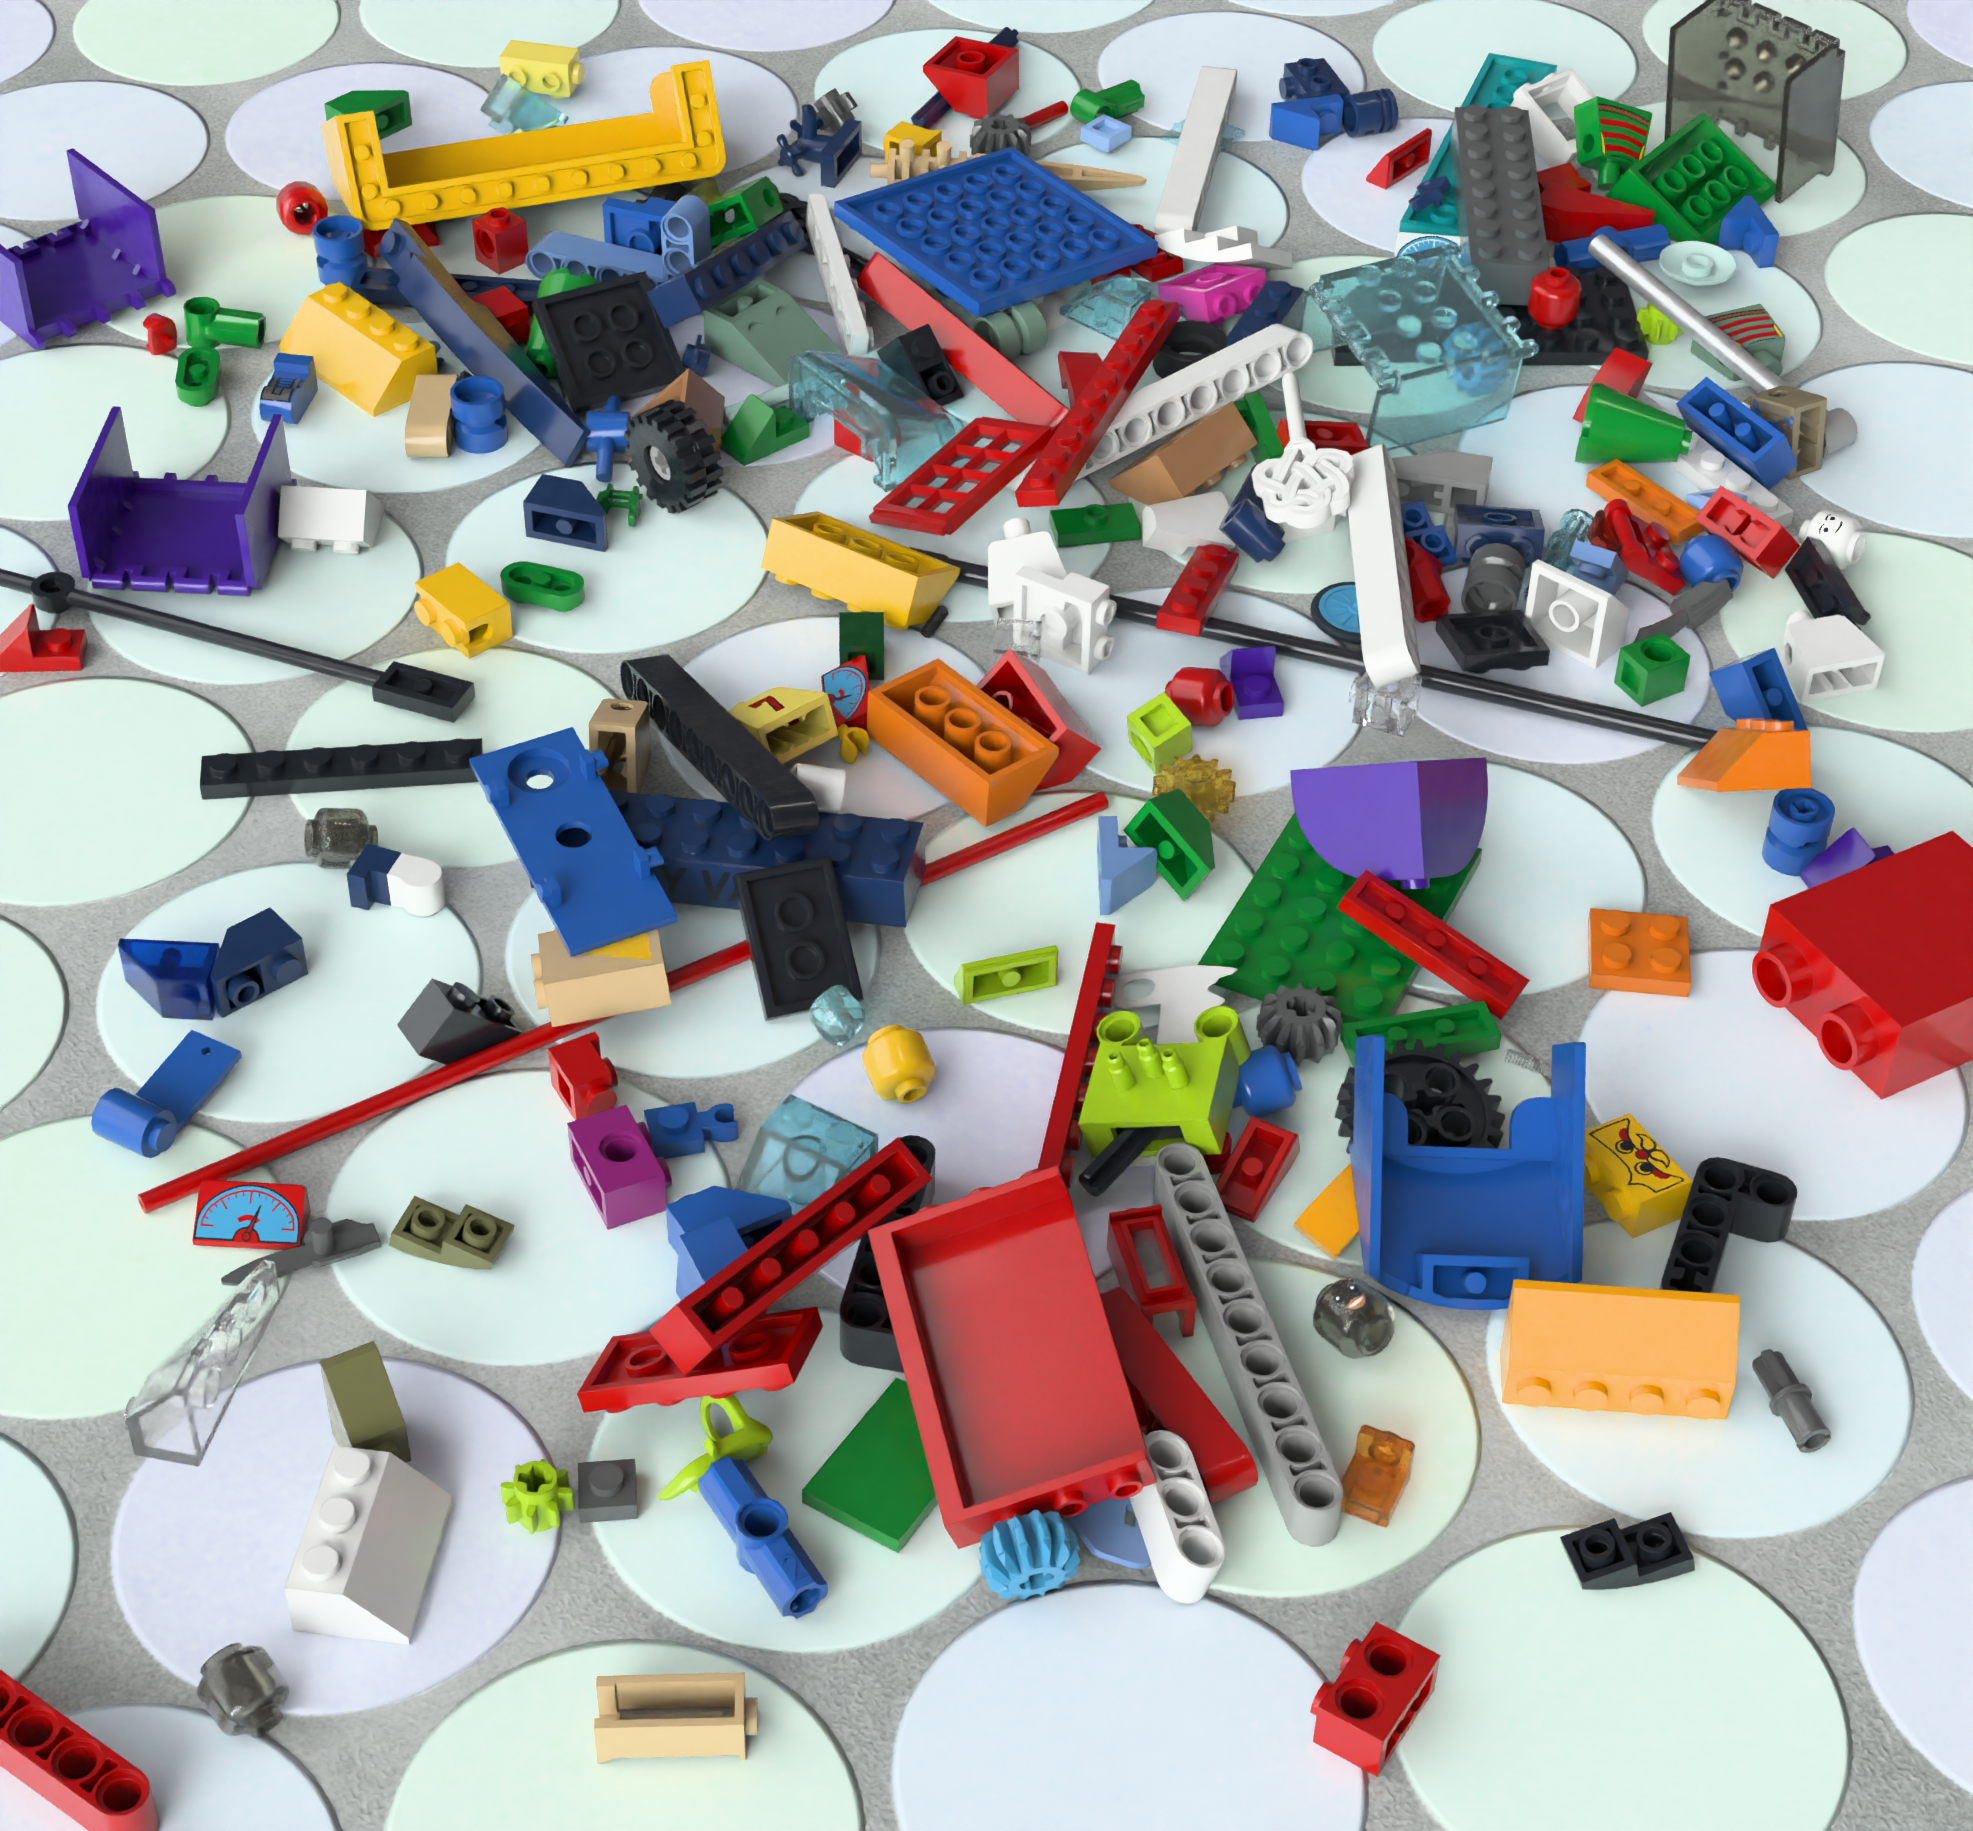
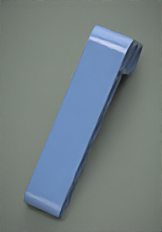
M694 195L681 197L661 220L662 255L559 231H550L528 252L525 262L529 271L541 280L550 271L560 268L570 269L568 274L578 277L584 272L599 282L646 271L653 289L711 254L709 210L705 202Z

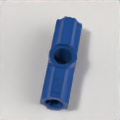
M1662 224L1619 232L1612 226H1604L1596 230L1591 237L1564 241L1560 245H1556L1553 258L1556 267L1598 268L1604 266L1588 253V247L1592 240L1601 234L1609 238L1638 263L1659 259L1662 250L1671 245L1668 238V230Z
M726 1456L711 1463L706 1473L698 1478V1488L736 1545V1557L739 1565L747 1572L756 1575L783 1617L794 1616L798 1619L814 1611L817 1604L827 1596L828 1585L788 1527L786 1509L778 1501L767 1496L742 1458L732 1459L730 1456Z

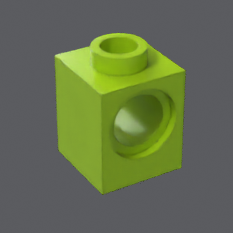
M1165 692L1127 715L1129 743L1155 774H1158L1193 751L1191 723Z

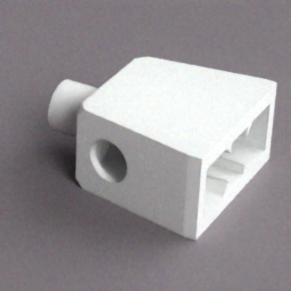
M1014 518L1004 524L1006 539L992 542L988 546V601L995 626L1014 621L1015 574L1023 566L1061 580L1067 576L1050 533L1047 531L1031 533L1029 521L1025 518Z
M1800 610L1793 613L1786 622L1779 657L1797 699L1800 703L1877 689L1885 653L1845 616L1833 615L1813 619L1808 611Z

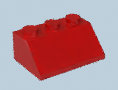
M1011 648L976 685L980 690L1059 747V756L1033 792L1071 782L1101 750L1099 744L1046 671Z

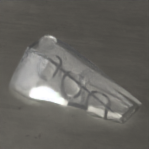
M263 1260L147 1376L138 1396H132L129 1399L124 1412L123 1424L124 1428L129 1431L134 1455L200 1466L281 1300L275 1261Z

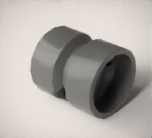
M1492 543L1486 544L1475 551L1470 560L1461 596V603L1466 613L1516 610L1526 569L1524 559L1516 549L1505 544Z

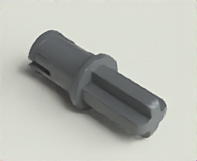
M1771 1349L1762 1351L1761 1355L1753 1360L1752 1368L1771 1399L1769 1408L1772 1414L1777 1417L1781 1416L1796 1441L1799 1451L1810 1453L1821 1449L1830 1441L1831 1431L1824 1424L1811 1402L1812 1392L1809 1386L1799 1383L1781 1352H1773Z

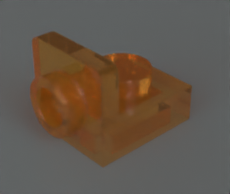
M1365 1424L1362 1425L1357 1435L1355 1453L1341 1480L1344 1493L1341 1511L1387 1528L1410 1480L1415 1444L1393 1432L1382 1431Z

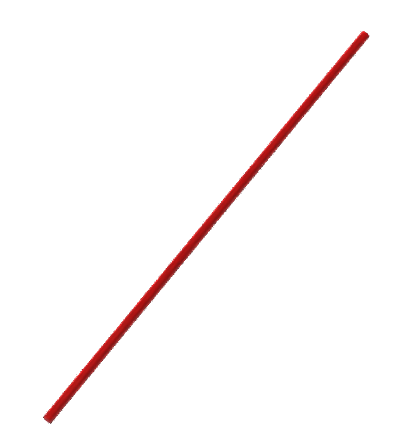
M1097 792L926 864L920 887L1103 811L1109 806L1108 799L1103 792ZM747 939L666 973L670 993L751 959ZM614 1016L552 1027L551 1022H548L137 1195L138 1202L145 1214L197 1193L202 1180L226 1181Z

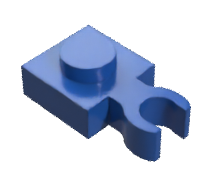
M695 1102L644 1110L645 1124L651 1136L652 1152L656 1158L662 1156L664 1159L705 1153L704 1141L731 1142L738 1138V1122L734 1121V1108L732 1104L715 1105L704 1112H697Z

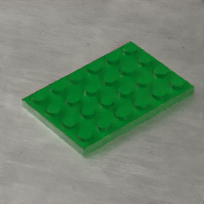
M1295 812L1197 964L1238 969L1231 975L1219 978L1213 985L1264 1001L1265 994H1275L1279 985L1295 989L1300 982L1302 987L1307 990L1320 986L1323 996L1335 997L1337 1009L1341 1011L1342 1024L1394 1016L1422 967L1337 909L1344 895L1358 878L1337 870L1316 852L1304 835ZM1477 847L1470 862L1460 872L1451 876L1430 878V888L1401 889L1400 880L1384 882L1444 923H1447L1481 862L1482 849Z

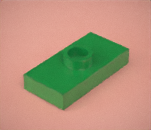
M1132 502L1110 505L1091 504L1086 507L1050 510L1049 523L1057 547L1140 539L1141 526Z

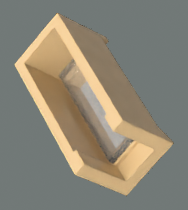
M745 1672L597 1676L596 1678L599 1718H594V1735L598 1764L615 1758L739 1755L740 1760H746V1735H758V1698L746 1697Z

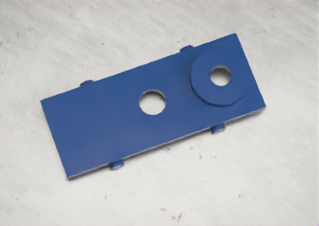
M570 727L469 759L470 766L485 793L488 803L491 804L570 957L678 922V915L652 870L653 867L664 864L662 855L657 846L644 850L642 846L638 845L597 771L609 767V761L602 749L589 752L588 749L585 750L574 728ZM536 775H546L553 779V783L550 786L542 789L530 787L527 781ZM571 828L583 829L592 836L587 844L577 848H568L561 845L557 841V837L561 832Z

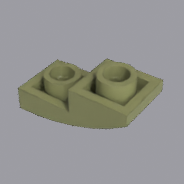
M414 1196L392 1231L389 1246L441 1264L471 1269H492L513 1233L515 1225L468 1204L464 1206L460 1215Z

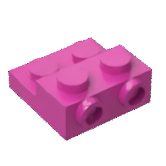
M1214 263L1159 284L1157 287L1160 300L1178 302L1179 307H1184L1186 319L1202 321L1214 326L1225 322V318H1229L1233 314H1244L1267 280L1265 269Z

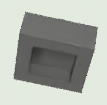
M635 1459L578 1463V1509L580 1523L638 1519Z

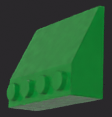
M1703 111L1631 166L1605 197L1656 211L1653 225L1662 224L1668 230V238L1673 241H1699L1715 244L1719 239L1724 216L1744 196H1752L1760 207L1776 194L1779 188Z

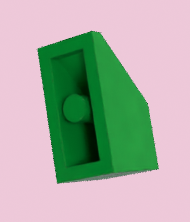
M352 90L324 103L326 121L339 115L374 110L379 140L412 125L409 92L405 90Z
M1181 789L1149 799L1123 829L1137 847L1156 848V870L1182 900L1188 899L1215 869L1210 822Z

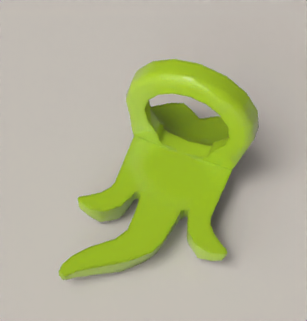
M709 1395L703 1396L699 1410L701 1423L708 1437L703 1447L707 1453L693 1460L682 1469L657 1497L660 1500H670L688 1489L693 1492L698 1491V1478L706 1473L711 1463L726 1456H730L732 1459L742 1458L746 1464L766 1454L768 1446L772 1442L773 1433L766 1425L749 1417L734 1395L721 1399H713ZM712 1403L720 1405L726 1411L735 1430L734 1433L723 1438L718 1436L710 1417Z

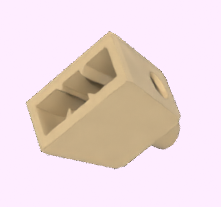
M603 699L588 724L589 752L602 749L607 757L609 767L597 771L608 790L641 793L650 761L649 703L636 700ZM625 762L621 773L613 769L615 764Z

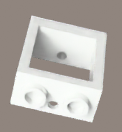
M1573 69L1559 74L1551 73L1542 81L1532 85L1526 83L1513 95L1514 101L1511 106L1522 110H1529L1533 147L1550 168L1568 162L1573 165L1575 170L1583 167L1577 161L1576 138L1567 141L1541 109L1544 106L1557 102L1575 124L1574 106L1595 96Z

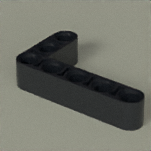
M914 1135L900 1137L902 1142L933 1179L904 1206L878 1226L913 1215L919 1209L932 1204L935 1194L936 1149L926 1138ZM866 1234L860 1240L840 1304V1351L843 1357L851 1363L904 1373L869 1235Z

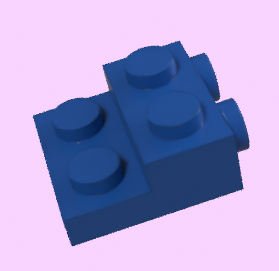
M608 197L602 204L605 242L662 255L661 220L677 202L650 197L645 204Z

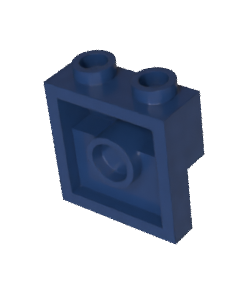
M1455 504L1453 547L1455 557L1462 558V562L1470 564L1471 557L1477 549L1492 543L1505 544L1516 549L1523 557L1526 568L1530 567V564L1537 559L1542 561L1545 528L1539 510Z

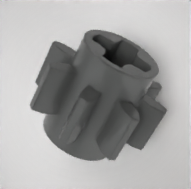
M834 88L813 103L818 110L817 118L820 117L824 121V125L820 128L821 131L830 127L832 132L836 134L847 119H856L851 111L858 105L849 92H844L840 95L837 89Z

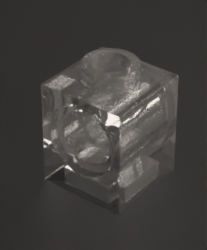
M1366 670L1362 678L1356 677L1349 692L1348 701L1354 704L1352 723L1404 737L1418 712L1423 676L1415 674L1376 689Z

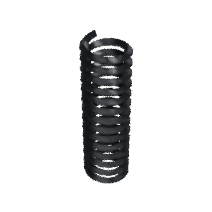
M938 606L920 630L924 637L931 638L949 613L946 607Z

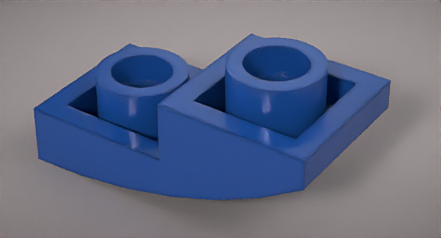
M1423 500L1401 504L1404 535L1438 558L1442 563V567L1456 564L1458 558L1455 557V551L1443 525L1434 526Z

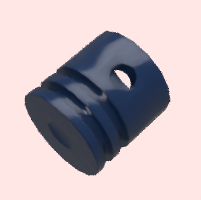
M1383 88L1381 90L1353 93L1343 97L1342 123L1346 134L1350 138L1392 132L1396 129L1398 124V106L1396 98L1390 89Z

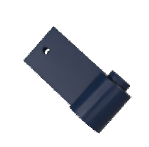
M1256 464L1247 475L1222 520L1219 530L1256 563H1259L1263 559L1268 562L1272 561L1282 551L1286 543L1282 540L1285 531L1278 524L1267 519L1263 500L1256 496L1251 475L1254 468L1258 465Z

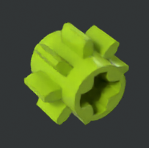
M1649 302L1647 303V308H1639L1637 320L1640 322V329L1643 332L1644 338L1649 343L1667 345L1676 340L1677 333L1684 334L1682 329Z
M546 1459L531 1461L522 1466L517 1464L515 1466L513 1482H503L500 1485L507 1522L512 1524L519 1521L524 1528L529 1530V1534L546 1531L552 1527L559 1528L561 1510H574L573 1489L569 1488L568 1471L561 1469L556 1472L552 1465L546 1463Z

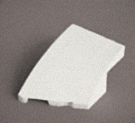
M1233 226L1209 233H1201L1183 228L1155 235L1158 247L1187 259L1269 270L1293 268L1292 253L1258 245L1257 231L1240 226Z

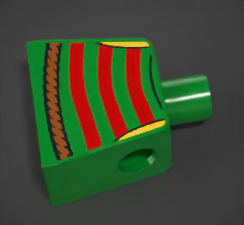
M1599 96L1574 106L1577 161L1583 167L1598 171V189L1610 191L1618 182L1620 176L1625 174L1631 166L1644 157L1652 120L1651 112Z

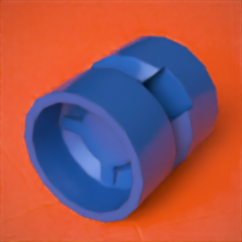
M346 215L323 218L315 223L312 229L314 246L318 254L316 261L320 282L324 285L341 282L350 288L359 267H368L367 255L362 252L365 248L362 222L357 218Z
M471 376L455 382L450 388L452 414L456 418L453 426L457 446L465 452L474 454L490 453L502 448L508 441L507 419L504 414V387L500 381L487 376Z
M1812 788L1781 790L1774 797L1769 826L1767 827L1763 843L1762 857L1765 863L1773 870L1782 874L1795 877L1801 876L1802 870L1826 850L1835 815V807L1832 800L1825 794Z

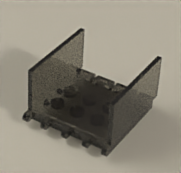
M1706 0L1670 27L1664 141L1704 111L1717 125L1722 120L1734 125V133L1739 137H1744L1747 132L1763 138V147L1767 150L1772 151L1778 145L1779 155L1775 202L1779 204L1783 203L1817 174L1820 173L1826 177L1830 176L1835 163L1846 52L1839 48L1840 39L1818 29L1812 32L1811 26L1789 16L1782 18L1781 13L1759 3L1752 5L1751 0Z

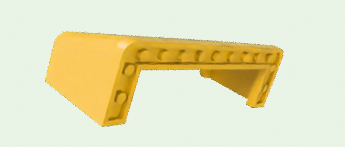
M709 60L670 66V72L657 75L652 80L649 88L653 112L385 154L381 152L374 110L335 116L321 124L333 186L352 217L361 221L363 229L368 231L389 229L394 218L407 221L410 225L483 214L491 209L500 207L508 210L708 178L719 174L726 163Z

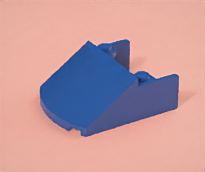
M1368 1035L1356 1038L1353 1144H1349L1364 1274L1378 1284L1410 1299L1431 1305L1464 1310L1507 1309L1513 1279L1576 1284L1581 1282L1583 1263L1586 1043L1570 1042L1552 1046L1551 1097L1528 1098L1517 1104L1511 1113L1509 1122V1149L1408 1146L1407 1109L1398 1097L1384 1092L1385 1036Z

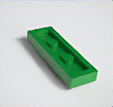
M1484 1001L1342 1024L1340 1040L1353 1068H1355L1356 1038L1368 1035H1384L1385 1049L1390 1054L1396 1040H1401L1407 1051L1413 1050L1416 1040L1421 1039L1425 1051L1431 1053L1434 1047L1441 1043L1443 1046V1056L1447 1058L1457 1051L1462 1052V1055L1497 1050L1500 1047L1501 1033Z

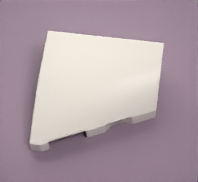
M1212 491L1146 506L1142 511L1143 547L1182 555L1189 546L1197 548L1198 545L1205 546L1208 544L1221 545L1227 548L1228 551H1231L1235 546L1234 542L1219 530V526L1229 510L1223 492Z

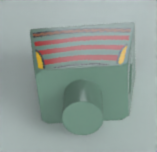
M1761 304L1704 316L1779 377L1783 369L1781 360L1786 341L1785 335ZM1692 339L1690 352L1727 379L1732 381L1742 380Z

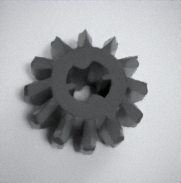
M998 113L996 116L984 115L983 119L974 121V127L970 135L971 155L976 153L989 154L1009 147H1014L1026 156L1029 153V147L1031 146L1030 127L1025 124L1024 119L1014 118L1013 114L1005 116Z
M1299 982L1295 989L1279 985L1275 994H1265L1264 1001L1261 1003L1260 1014L1257 1015L1256 1030L1258 1031V1037L1261 1038L1263 1047L1266 1045L1276 1046L1281 1054L1289 1051L1292 1059H1295L1298 1066H1300L1304 1059H1309L1319 1064L1324 1054H1333L1338 1044V1036L1341 1034L1343 1019L1341 1018V1011L1337 1009L1335 997L1323 996L1320 986L1312 990L1304 989Z

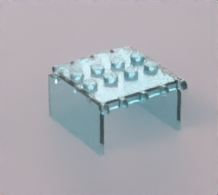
M1457 243L1320 275L1319 282L1314 283L1308 291L1303 292L1296 330L1306 333L1311 337L1313 353L1348 345L1361 364L1365 365V369L1378 387L1381 388L1376 393L1366 435V442L1372 447L1384 443L1388 451L1506 420L1522 361L1525 358L1534 356L1539 350V346L1533 339L1522 341L1515 333L1520 328V322L1515 316L1504 318L1495 306L1500 302L1498 294L1495 291L1483 292L1475 281L1480 276L1479 270L1474 265L1463 267L1458 261V258L1462 255V249Z

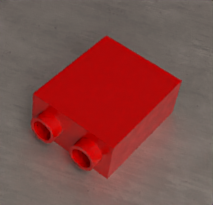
M1954 831L1770 904L1759 953L1755 955L1752 962L1753 979L1761 996L1776 1008L1785 1007L1817 1038L1824 1056L1833 1066L1841 1070H1851L1881 1100L1973 1060V847Z

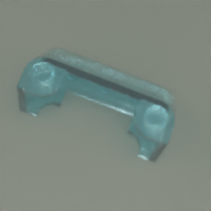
M805 350L792 355L788 360L789 409L807 423L814 421L815 417L827 412L861 439V457L865 460L872 458L879 471V474L873 476V483L884 492L895 489L965 428L960 419L955 418L951 413L876 358Z

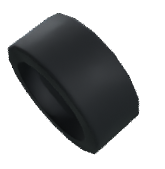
M1179 321L1175 324L1153 358V368L1156 374L1163 379L1224 349L1227 336L1216 326L1205 322ZM1182 352H1194V353H1200V354H1202V355H1184V354H1180V353H1182Z

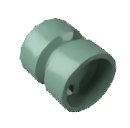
M1030 301L1015 304L1004 311H996L976 319L974 324V331L1010 361L1015 360L1019 355L1027 356L1044 349L1048 341V331L1044 317L1038 307Z

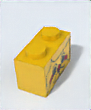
M1630 1113L1585 1131L1584 1187H1587L1604 1206L1608 1216L1613 1221L1618 1222L1632 1239L1681 1219L1693 1181Z

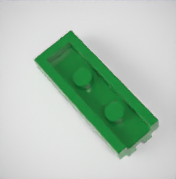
M1260 392L1244 393V400L1234 401L1233 403L1258 442L1257 445L1250 449L1256 464H1260L1266 459L1281 458L1284 454V448L1278 438L1277 431Z

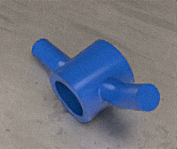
M615 395L607 399L604 411H587L586 428L590 434L586 439V446L588 452H597L596 479L600 482L612 480L614 452L626 453L625 446L629 444L624 439V432L629 430L626 425L631 420L630 412L621 411L622 400Z

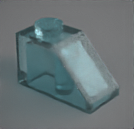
M502 73L480 108V111L492 118L488 125L503 135H508L510 131L515 134L558 127L566 124L569 119L567 115L504 73Z
M1117 274L1079 291L1060 307L1059 314L1117 341L1139 306L1150 300L1152 289L1137 283L1130 277Z

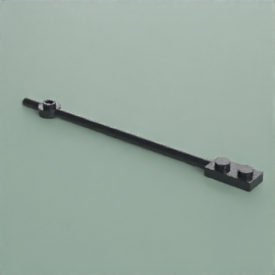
M0 568L1 587L32 595L35 607L51 614L63 613L70 607L75 606L372 687L373 701L452 723L458 719L475 698L474 682L396 661H393L383 672L79 590L76 588L74 578L64 572H49L34 578Z

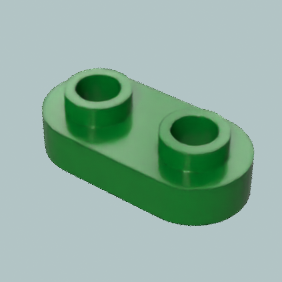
M198 346L189 348L181 353L175 378L177 396L180 401L193 407H202L217 397L222 367L220 355L216 349Z
M520 561L507 565L500 574L502 593L507 598L518 603H528L559 612H568L581 605L585 600L584 579L574 571Z

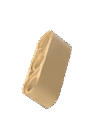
M417 374L405 425V450L407 457H450L454 440L453 423L456 419L452 414L450 388L455 382L460 380L459 375Z

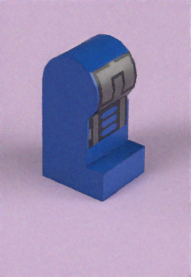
M278 353L273 361L275 371L267 386L261 392L260 416L263 421L270 422L273 414H282L283 422L298 424L318 392L314 356Z

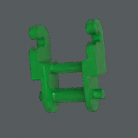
M609 483L606 490L599 491L596 501L606 512V515L610 507L629 509L628 525L635 527L641 513L640 500L643 499V494H639L638 486H634L632 491L614 490L613 484ZM613 499L628 500V502L613 501Z

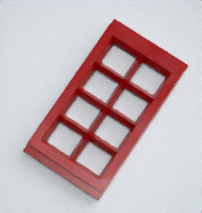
M976 417L873 507L874 512L869 515L870 521L874 524L940 536L951 535L1037 459L1057 429L1056 427L1010 420ZM982 438L993 440L985 448L974 447ZM1010 443L1022 444L1013 453L1002 451ZM959 458L971 459L962 468L951 466ZM989 462L1000 464L991 473L979 471ZM937 477L948 479L939 488L928 486ZM966 482L977 484L968 493L957 491ZM915 497L925 499L916 508L905 507ZM943 502L955 504L946 513L933 512Z

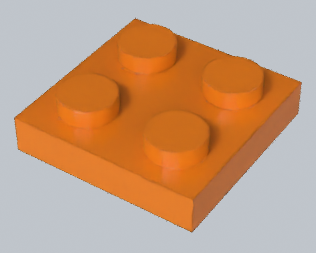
M1590 908L1588 917L1589 988L1688 997L1691 986L1688 918L1668 914Z

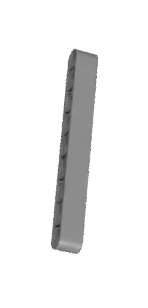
M1186 1143L1165 1145L1158 1151L1156 1156L1154 1201L1156 1205L1161 1204L1162 1216L1192 1294L1196 1297V1305L1287 1530L1292 1538L1300 1544L1310 1547L1326 1545L1336 1537L1344 1494L1342 1483L1202 1154L1197 1148Z

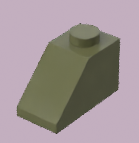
M374 1340L320 1361L332 1435L338 1446L391 1452L405 1463L411 1461L406 1424Z

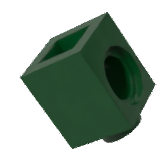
M839 612L840 665L858 656L866 655L869 680H884V612Z

